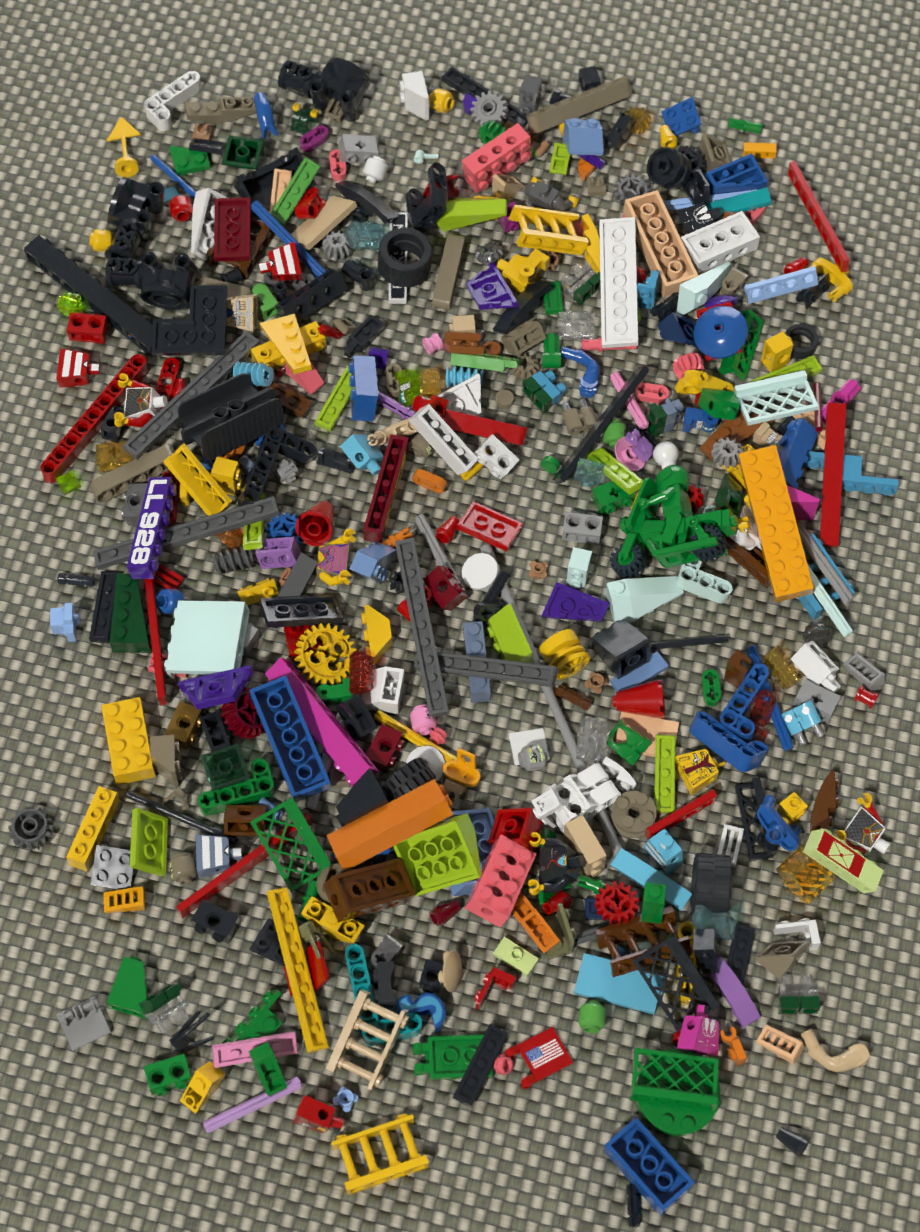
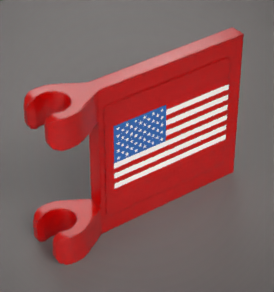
M553 1027L506 1049L504 1053L511 1059L521 1054L532 1075L526 1076L521 1080L520 1084L524 1090L573 1064L571 1057Z

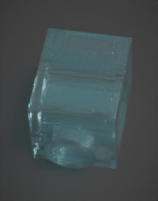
M579 458L574 480L581 481L580 485L591 487L592 484L599 486L605 464Z

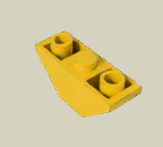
M364 605L365 612L361 613L362 624H366L367 627L366 630H363L364 641L369 643V647H366V656L371 658V665H375L392 646L390 620L371 606Z
M312 896L301 912V915L309 922L313 921L315 927L318 926L321 932L337 941L354 944L365 925L354 919L338 922L332 907Z

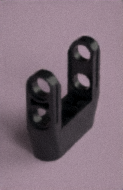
M434 162L427 171L430 194L424 199L418 189L411 188L405 195L410 225L413 229L422 232V234L426 233L447 210L448 186L444 166L438 162ZM433 168L437 169L439 171V174H437ZM411 193H413L414 195H416L417 199H415V198L411 195Z

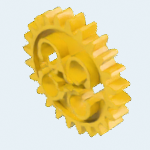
M320 623L317 628L313 625L310 630L307 629L304 632L305 635L299 637L301 641L296 643V646L299 648L294 651L299 656L295 658V661H300L297 668L304 669L301 674L307 673V680L313 677L314 684L320 680L321 685L328 682L329 686L334 684V681L336 684H339L341 679L347 678L346 674L350 675L353 672L350 668L356 666L352 661L356 660L357 656L352 654L357 649L351 648L354 641L348 642L347 639L350 635L343 636L344 629L338 632L337 625L331 629L329 623L325 628ZM316 639H320L323 642V646H318L315 649L316 653L313 655L317 659V664L310 660V656L314 653L313 650L305 653L304 651L308 647H314L317 644ZM334 646H338L341 649L338 659L348 658L343 661V667L341 666L342 662H338L335 665V671L329 669L328 663L332 664L336 661L337 658L335 657L338 653L334 650Z

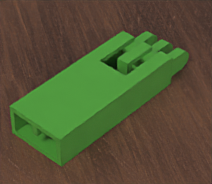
M451 353L450 365L501 372L508 368H516L521 364L520 359L464 353Z

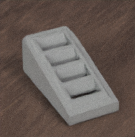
M855 653L843 663V666L872 693L885 683V674L859 653ZM859 661L860 664H858V665L854 668L853 665H855V664Z

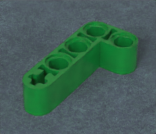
M257 758L251 763L253 779L201 793L198 797L200 812L203 815L210 816L225 812L226 805H250L259 802L264 797L267 800L272 798L275 788L268 762L263 758ZM258 768L265 769L263 772H256ZM264 785L270 786V788L267 790L261 789V787ZM248 790L251 792L249 795H242L243 791ZM225 796H231V797H232V798H231L230 800H228V801L222 800V798L225 797Z

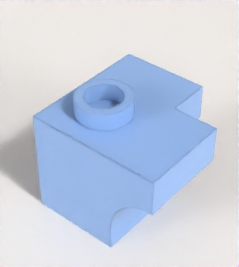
M65 603L60 608H51L50 627L53 634H63L67 637L68 642H76V626H79L80 619L79 614L75 613L73 603Z

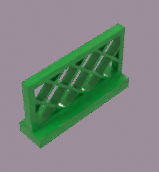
M292 797L250 821L291 892L316 878L322 870L332 865ZM284 807L288 814L286 822L274 820L276 811ZM273 813L272 819L267 818V816ZM289 817L292 820L293 824L288 823ZM262 819L271 821L268 833L260 831L256 823ZM273 822L285 825L282 836L271 834ZM287 825L296 827L298 831L296 840L284 837ZM262 834L267 835V839H266V840L264 839V837H263ZM270 836L281 838L278 850L268 846ZM299 836L302 837L304 842L298 841ZM284 839L295 842L292 854L281 851ZM297 843L307 846L308 852L306 857L295 855ZM273 852H277V857H276V858H275ZM280 853L291 856L289 868L280 866L278 863ZM310 853L314 859L309 858ZM294 857L305 859L303 871L291 868ZM307 861L316 862L320 870L313 874L305 872ZM282 869L288 870L287 875H285ZM290 871L301 873L300 882L293 886L288 880Z
M635 1048L629 1101L714 1112L718 1106L719 1059ZM639 1055L648 1056L652 1062L643 1067L638 1061ZM661 1058H668L673 1065L664 1070L658 1061ZM682 1061H689L694 1068L685 1073L679 1064ZM703 1064L713 1065V1072L708 1076L700 1068ZM652 1065H655L661 1072L655 1079L647 1071ZM674 1067L682 1075L676 1082L668 1074ZM695 1070L703 1078L697 1085L689 1077ZM642 1073L650 1081L646 1086L637 1085V1077ZM665 1076L671 1083V1086L667 1089L661 1088L656 1081ZM686 1079L693 1088L689 1091H682L677 1084ZM707 1082L712 1088V1095L703 1094L698 1087Z

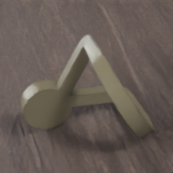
M177 786L174 788V792L163 799L161 804L165 806L171 798L178 796L183 803V807L178 812L184 814L188 811L189 806L184 799V792ZM162 813L164 817L168 819H174Z

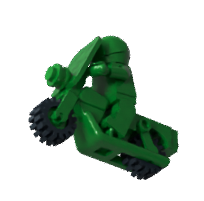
M669 465L656 475V483L652 478L646 477L629 517L625 516L620 521V528L627 536L624 544H620L619 549L617 547L614 549L616 553H611L613 558H610V566L621 578L628 579L630 577L633 579L634 575L638 577L640 575L638 572L644 571L642 566L646 567L645 561H647V558L643 552L645 546L648 547L655 559L665 568L697 561L708 562V559L713 562L714 558L718 560L721 556L728 554L727 546L725 545L727 541L721 531L727 537L737 534L738 518L730 509L715 510L693 516L690 499L687 494L689 474L680 465ZM661 502L665 520H662L660 517H654Z

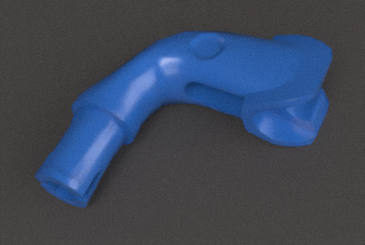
M257 92L253 99L256 106L261 139L267 137V131H271L273 136H278L267 96L263 92Z
M563 346L561 358L576 361V363L587 368L584 377L580 378L579 392L583 397L592 398L597 391L600 368L597 362L581 349L574 350Z

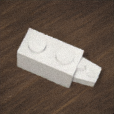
M814 641L805 643L791 658L795 668L802 671L806 675L807 680L833 693L841 687L835 680L836 676L834 674L839 668Z

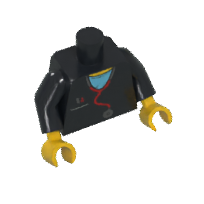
M531 833V836L537 837L538 841H529L533 847L542 844L543 847H540L539 882L535 879L528 882V886H536L534 889H529V893L537 895L539 891H543V893L561 892L570 882L576 881L578 878V868L585 867L586 865L585 857L583 855L578 856V853L572 850L570 845L561 840L549 837L543 839L538 833Z

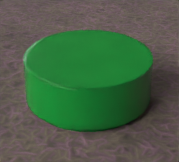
M545 456L541 461V467L546 472L554 474L560 468V463L552 456Z

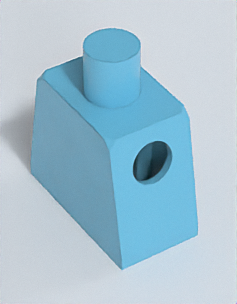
M352 434L340 446L341 449L359 470L369 469L373 476L379 474L381 467L378 463L383 459V455L378 446L369 445V442H371L370 440L367 441L369 435Z

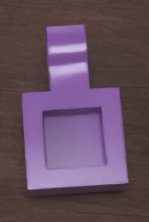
M634 429L632 433H627L625 439L633 445L631 450L644 463L649 460L655 447L644 436L640 437L639 431Z

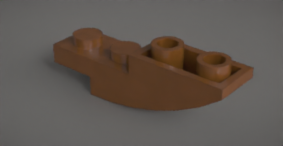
M830 771L819 789L811 812L810 833L822 828L829 830V827L832 825V815L836 808H839V797L836 796L839 780L835 778V771Z

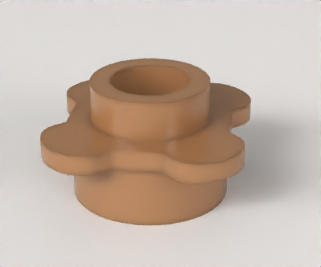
M531 561L529 563L531 570L528 575L530 578L540 580L547 577L546 569L548 564L546 562L537 563L536 561Z
M593 672L584 685L587 689H592L595 694H600L603 686L607 685V679L603 678L601 674Z

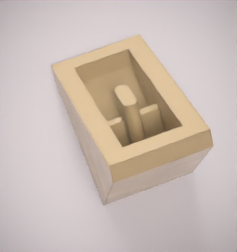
M497 173L493 175L492 191L500 199L507 200L523 188V185L513 175Z

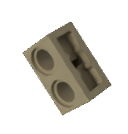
M528 320L501 336L507 353L519 355L546 339L540 322Z

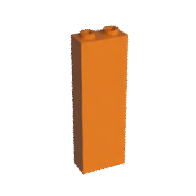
M435 779L335 830L328 834L327 838L345 872L452 816L453 813L450 807L453 804L443 785L438 786Z

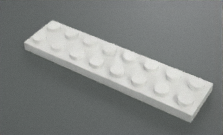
M635 217L599 220L602 348L639 346Z

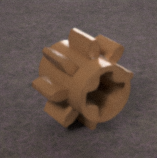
M542 250L545 255L550 257V264L547 270H555V266L560 264L558 258L560 255L554 254L555 252Z

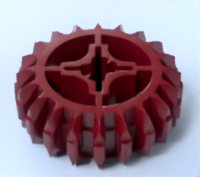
M244 686L234 702L223 704L220 708L223 711L221 717L225 718L223 724H228V730H233V735H239L240 739L256 738L265 732L250 697L249 690L252 687L246 688Z

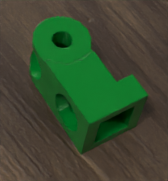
M350 678L342 679L343 684L331 686L322 684L317 687L316 694L326 706L337 705L352 697Z

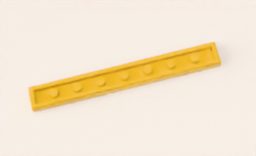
M288 887L267 891V896L307 1053L325 1050L329 1046Z

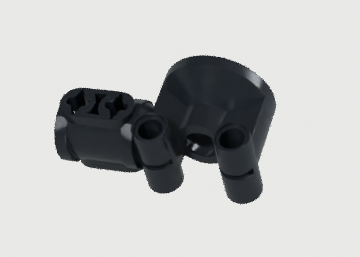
M330 58L322 72L311 70V68L287 60L279 72L278 86L284 90L288 89L294 94L312 99L314 108L319 111L325 110L328 107V99L331 97L340 102L344 119L348 122H354L359 117L357 108L370 86V79L360 67L342 58Z
M127 177L120 179L114 191L107 217L108 224L117 226V233L113 242L105 251V257L108 260L111 257L121 258L122 256L125 259L135 260L134 255L139 244L147 242L151 238L152 217L145 209L148 207V210L153 214H159L163 211L164 186L160 182H152L148 186Z
M150 251L144 253L138 260L111 257L106 263L105 270L106 282L109 287L117 288L122 286L141 289L140 298L144 302L167 310H185L190 307L191 285H194L195 282L201 279L202 273L185 253L179 254L175 258V265L177 267L175 271L167 269L160 259Z

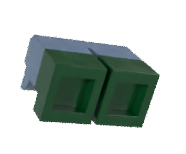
M666 398L665 404L657 406L656 403L649 405L646 418L649 422L648 430L653 437L672 430L674 423L681 420L679 412L683 411L684 407L679 399L671 402L669 398Z

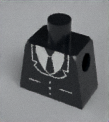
M705 203L696 204L677 211L687 234L714 223L713 220L722 217L718 207L708 211Z

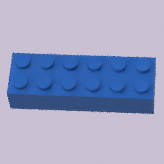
M287 676L250 689V697L295 803L331 789L330 780Z

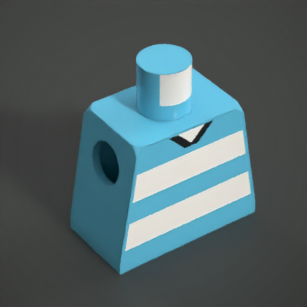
M665 829L650 838L643 846L666 876L683 865L682 849Z

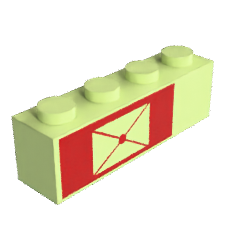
M824 828L811 831L803 853L862 893L875 892L884 872L883 869L877 866L876 862L868 860L862 856L860 851L852 849L844 840L836 838L832 835L831 831Z

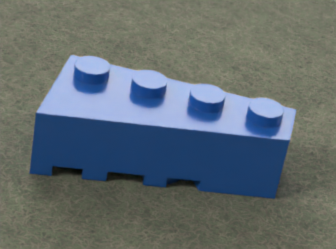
M804 418L792 420L788 424L787 431L779 440L777 447L786 485L795 489L798 486L796 483L797 477L800 478L803 473L801 467L807 463L809 458L806 454L812 450L818 434L815 428Z

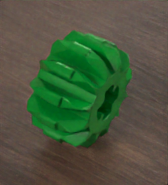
M488 120L480 127L478 137L481 139V143L487 144L505 132L506 128L502 127L501 123L498 124L495 120L493 122Z

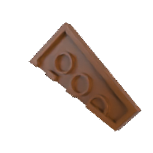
M748 401L743 402L751 406V403H749ZM739 407L736 419H726L701 445L699 451L713 460L714 457L711 455L715 442L718 443L720 438L725 441L729 437V440L736 439V443L742 444L754 435L762 423L747 425ZM751 412L749 414L750 418H755L759 416V414H756L754 412ZM774 420L766 421V423H768L771 426L773 425Z

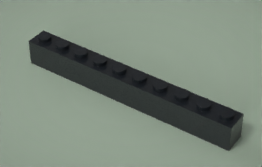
M38 235L24 247L26 258L69 293H75L74 297H77V294L81 296L79 300L94 313L106 316L109 325L148 356L153 357L151 353L153 324L148 318H143L137 309L128 306L123 298H118L110 288L104 287L99 279L90 276L85 268H80L72 258L66 257L64 252L59 248L56 249L48 239Z

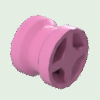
M433 333L429 338L425 337L422 339L423 346L429 355L434 354L436 350L440 351L443 349L442 340L437 333Z

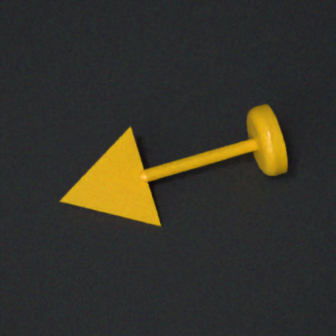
M122 117L107 138V142L122 140L123 157L115 162L114 169L120 177H132L137 174L139 166L134 158L127 156L126 138L139 136L140 133Z

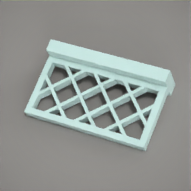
M805 370L734 387V393L740 401V409L747 425L815 411L819 408L808 384ZM803 388H805V390H806V391L804 392V394H803V393H800V392H798V391H795V390H799V389H803ZM781 393H789L786 398L778 395ZM792 395H794L796 397H799L800 400L798 402H795L793 400H790V398ZM768 396L771 397L769 401L760 399ZM774 399L783 402L781 406L773 404ZM750 400L754 401L751 406L743 403ZM803 400H807L811 402L812 405L806 406L801 403L803 402ZM759 403L765 407L763 410L755 408V405ZM787 403L789 405L794 406V408L788 410L785 409L784 406ZM768 408L777 410L773 414L766 412ZM751 412H754L756 414H759V416L755 418H750L749 414Z

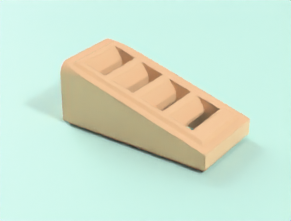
M767 1024L756 1041L757 1044L794 1065L804 1050L802 1041ZM772 1033L773 1035L769 1043L766 1042L767 1037ZM779 1037L780 1040L778 1044L774 1046L776 1039ZM787 1042L788 1044L786 1048L782 1050L781 1048L783 1047L784 1043ZM794 1046L795 1048H794L792 1054H790L789 1052H790V1050L792 1049V1047Z

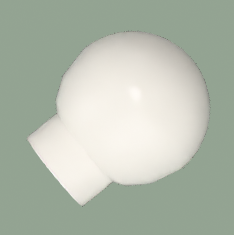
M669 441L660 442L653 451V457L656 463L662 467V470L669 465H676L678 459V448Z

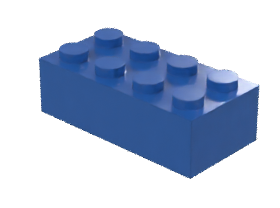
M637 1117L604 1145L603 1152L626 1178L637 1187L641 1195L660 1216L687 1194L695 1184Z

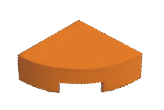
M581 158L578 163V174L585 181L595 171V166Z

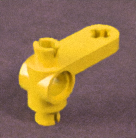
M698 370L685 371L684 376L675 385V390L678 394L686 395L701 393L702 388L723 390L725 388V391L734 392V387L731 383L708 375L705 371Z

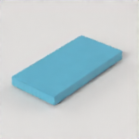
M586 953L583 954L574 994L655 1014L657 999L638 970L613 978L609 959ZM653 974L651 981L653 986L661 987L663 976Z

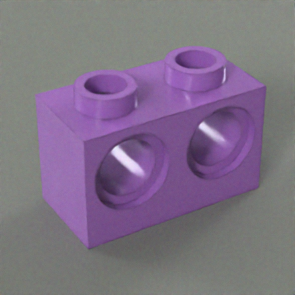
M295 537L263 539V548L256 549L255 552L262 569L293 567L301 553Z

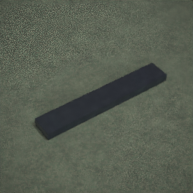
M451 67L441 77V81L464 96L467 93L474 98L476 96L481 98L482 92L488 95V89L454 67ZM507 102L508 105L506 107L509 112L506 113L507 119L504 118L503 121L511 126L518 123L524 129L528 124L527 114Z

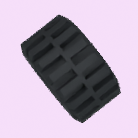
M420 757L411 760L393 773L385 781L382 789L390 800L393 801L435 779L436 776Z

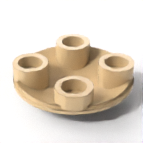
M456 950L444 952L443 970L439 972L438 976L439 982L443 983L449 992L456 990L462 974L461 957Z

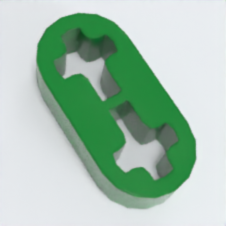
M708 669L703 672L701 678L702 696L704 703L713 707L718 705L721 699L720 678L715 670ZM708 676H711L713 679L712 685L709 684ZM710 691H713L715 700H711V697H709Z

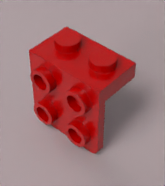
M319 941L315 943L321 955L320 959L317 958L312 945L306 949L314 992L329 978V969L326 967L324 960V950ZM283 966L290 996L293 997L286 967Z

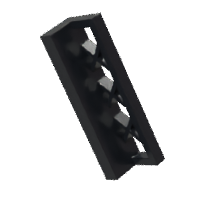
M756 777L752 778L751 783L735 785L734 787L749 861L772 859L776 852L775 845L767 840V831L757 817L758 808L763 804L764 793L761 779ZM751 789V798L749 800L743 798L740 790ZM748 806L755 810L756 815L753 819L745 815L744 811ZM751 825H754L760 831L756 838L748 831ZM755 843L763 847L764 854L753 855L752 847Z

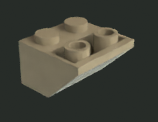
M174 735L150 736V755L155 771L173 786L179 787V780H182L183 777L182 768H180V761H182L180 743L176 742Z

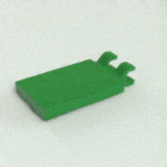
M484 1035L433 1036L427 1038V1043H413V1055L425 1054V1064H414V1076L429 1074V1080L462 1079ZM492 1067L486 1078L493 1077Z

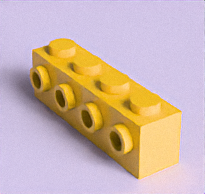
M316 321L299 328L308 355L319 352L326 347V337L318 331L319 325ZM270 341L251 349L254 363H265L267 366H271L273 371L285 365L282 355L278 353L274 344Z

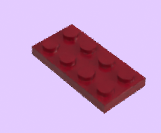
M250 197L215 198V262L250 261Z

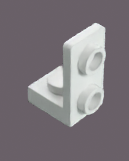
M551 788L532 800L535 807L532 810L538 819L541 818L545 825L548 824L555 828L556 824L551 814L563 806L555 791Z
M804 918L793 923L781 921L775 925L773 930L774 935L806 931L804 932V941L810 942L809 950H818L821 944L816 920Z

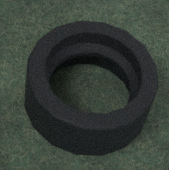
M795 324L786 330L785 334L790 338L795 335H802L811 342V345L807 348H798L793 345L790 357L805 359L815 353L818 344V334L812 327L805 324Z

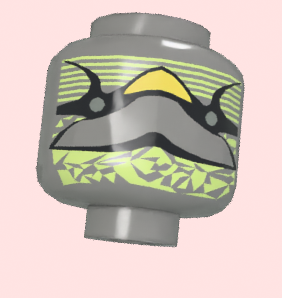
M540 744L524 746L521 749V752L518 753V760L521 768H524L526 771L543 769L546 761L549 760L547 750H543Z

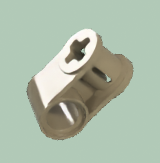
M733 267L722 281L719 296L729 295L735 297L744 288L750 275Z

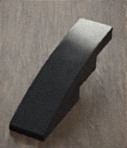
M349 181L338 182L334 185L346 199L355 201L357 207L363 208L370 217L378 216L384 224L397 221L399 216L386 203L363 187Z
M536 281L526 288L516 298L518 307L507 308L494 325L493 331L507 334L530 319L529 311L541 304L539 297L551 290L550 283Z

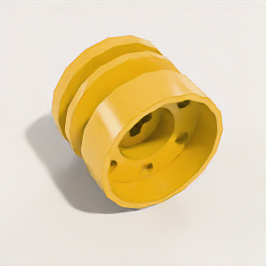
M572 629L562 630L553 634L539 647V652L544 661L550 663L549 666L559 668L557 680L575 675L590 661L589 654L580 645V640Z

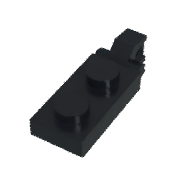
M370 315L348 337L347 346L344 348V355L351 358L356 351L358 353L363 351L385 328V324Z

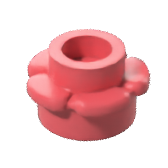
M435 727L431 730L430 740L434 744L439 745L446 742L445 740L448 736L441 728Z
M501 1054L494 1061L496 1073L499 1075L509 1074L513 1068L512 1059L505 1054Z

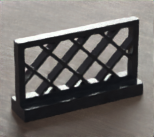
M674 932L660 943L632 959L676 1031L682 1028L683 1021L677 1024L673 1017L675 1009L685 1011L686 1015L694 1013L691 1016H696L697 1010L691 1009L693 998L702 1000L704 1005L710 1006V1010L720 1007L714 994ZM665 945L671 951L669 959L657 957L659 949ZM644 958L653 959L651 970L643 969L639 961ZM656 960L668 963L666 973L654 971ZM671 964L680 965V977L668 974ZM653 974L664 977L662 988L653 986L651 983ZM667 978L679 980L677 991L665 988ZM682 981L692 984L691 994L679 992ZM664 992L676 994L673 1005L663 1002ZM678 995L690 998L688 1008L676 1006Z

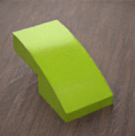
M554 144L549 173L567 175L570 155L565 144Z

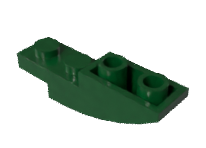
M726 473L715 498L717 502L715 510L730 509L738 517L743 498L742 487Z

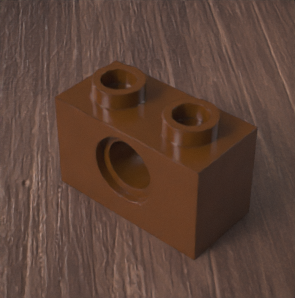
M226 805L223 818L224 835L258 836L250 821L266 813V806ZM262 819L256 825L260 831L266 832L267 820Z

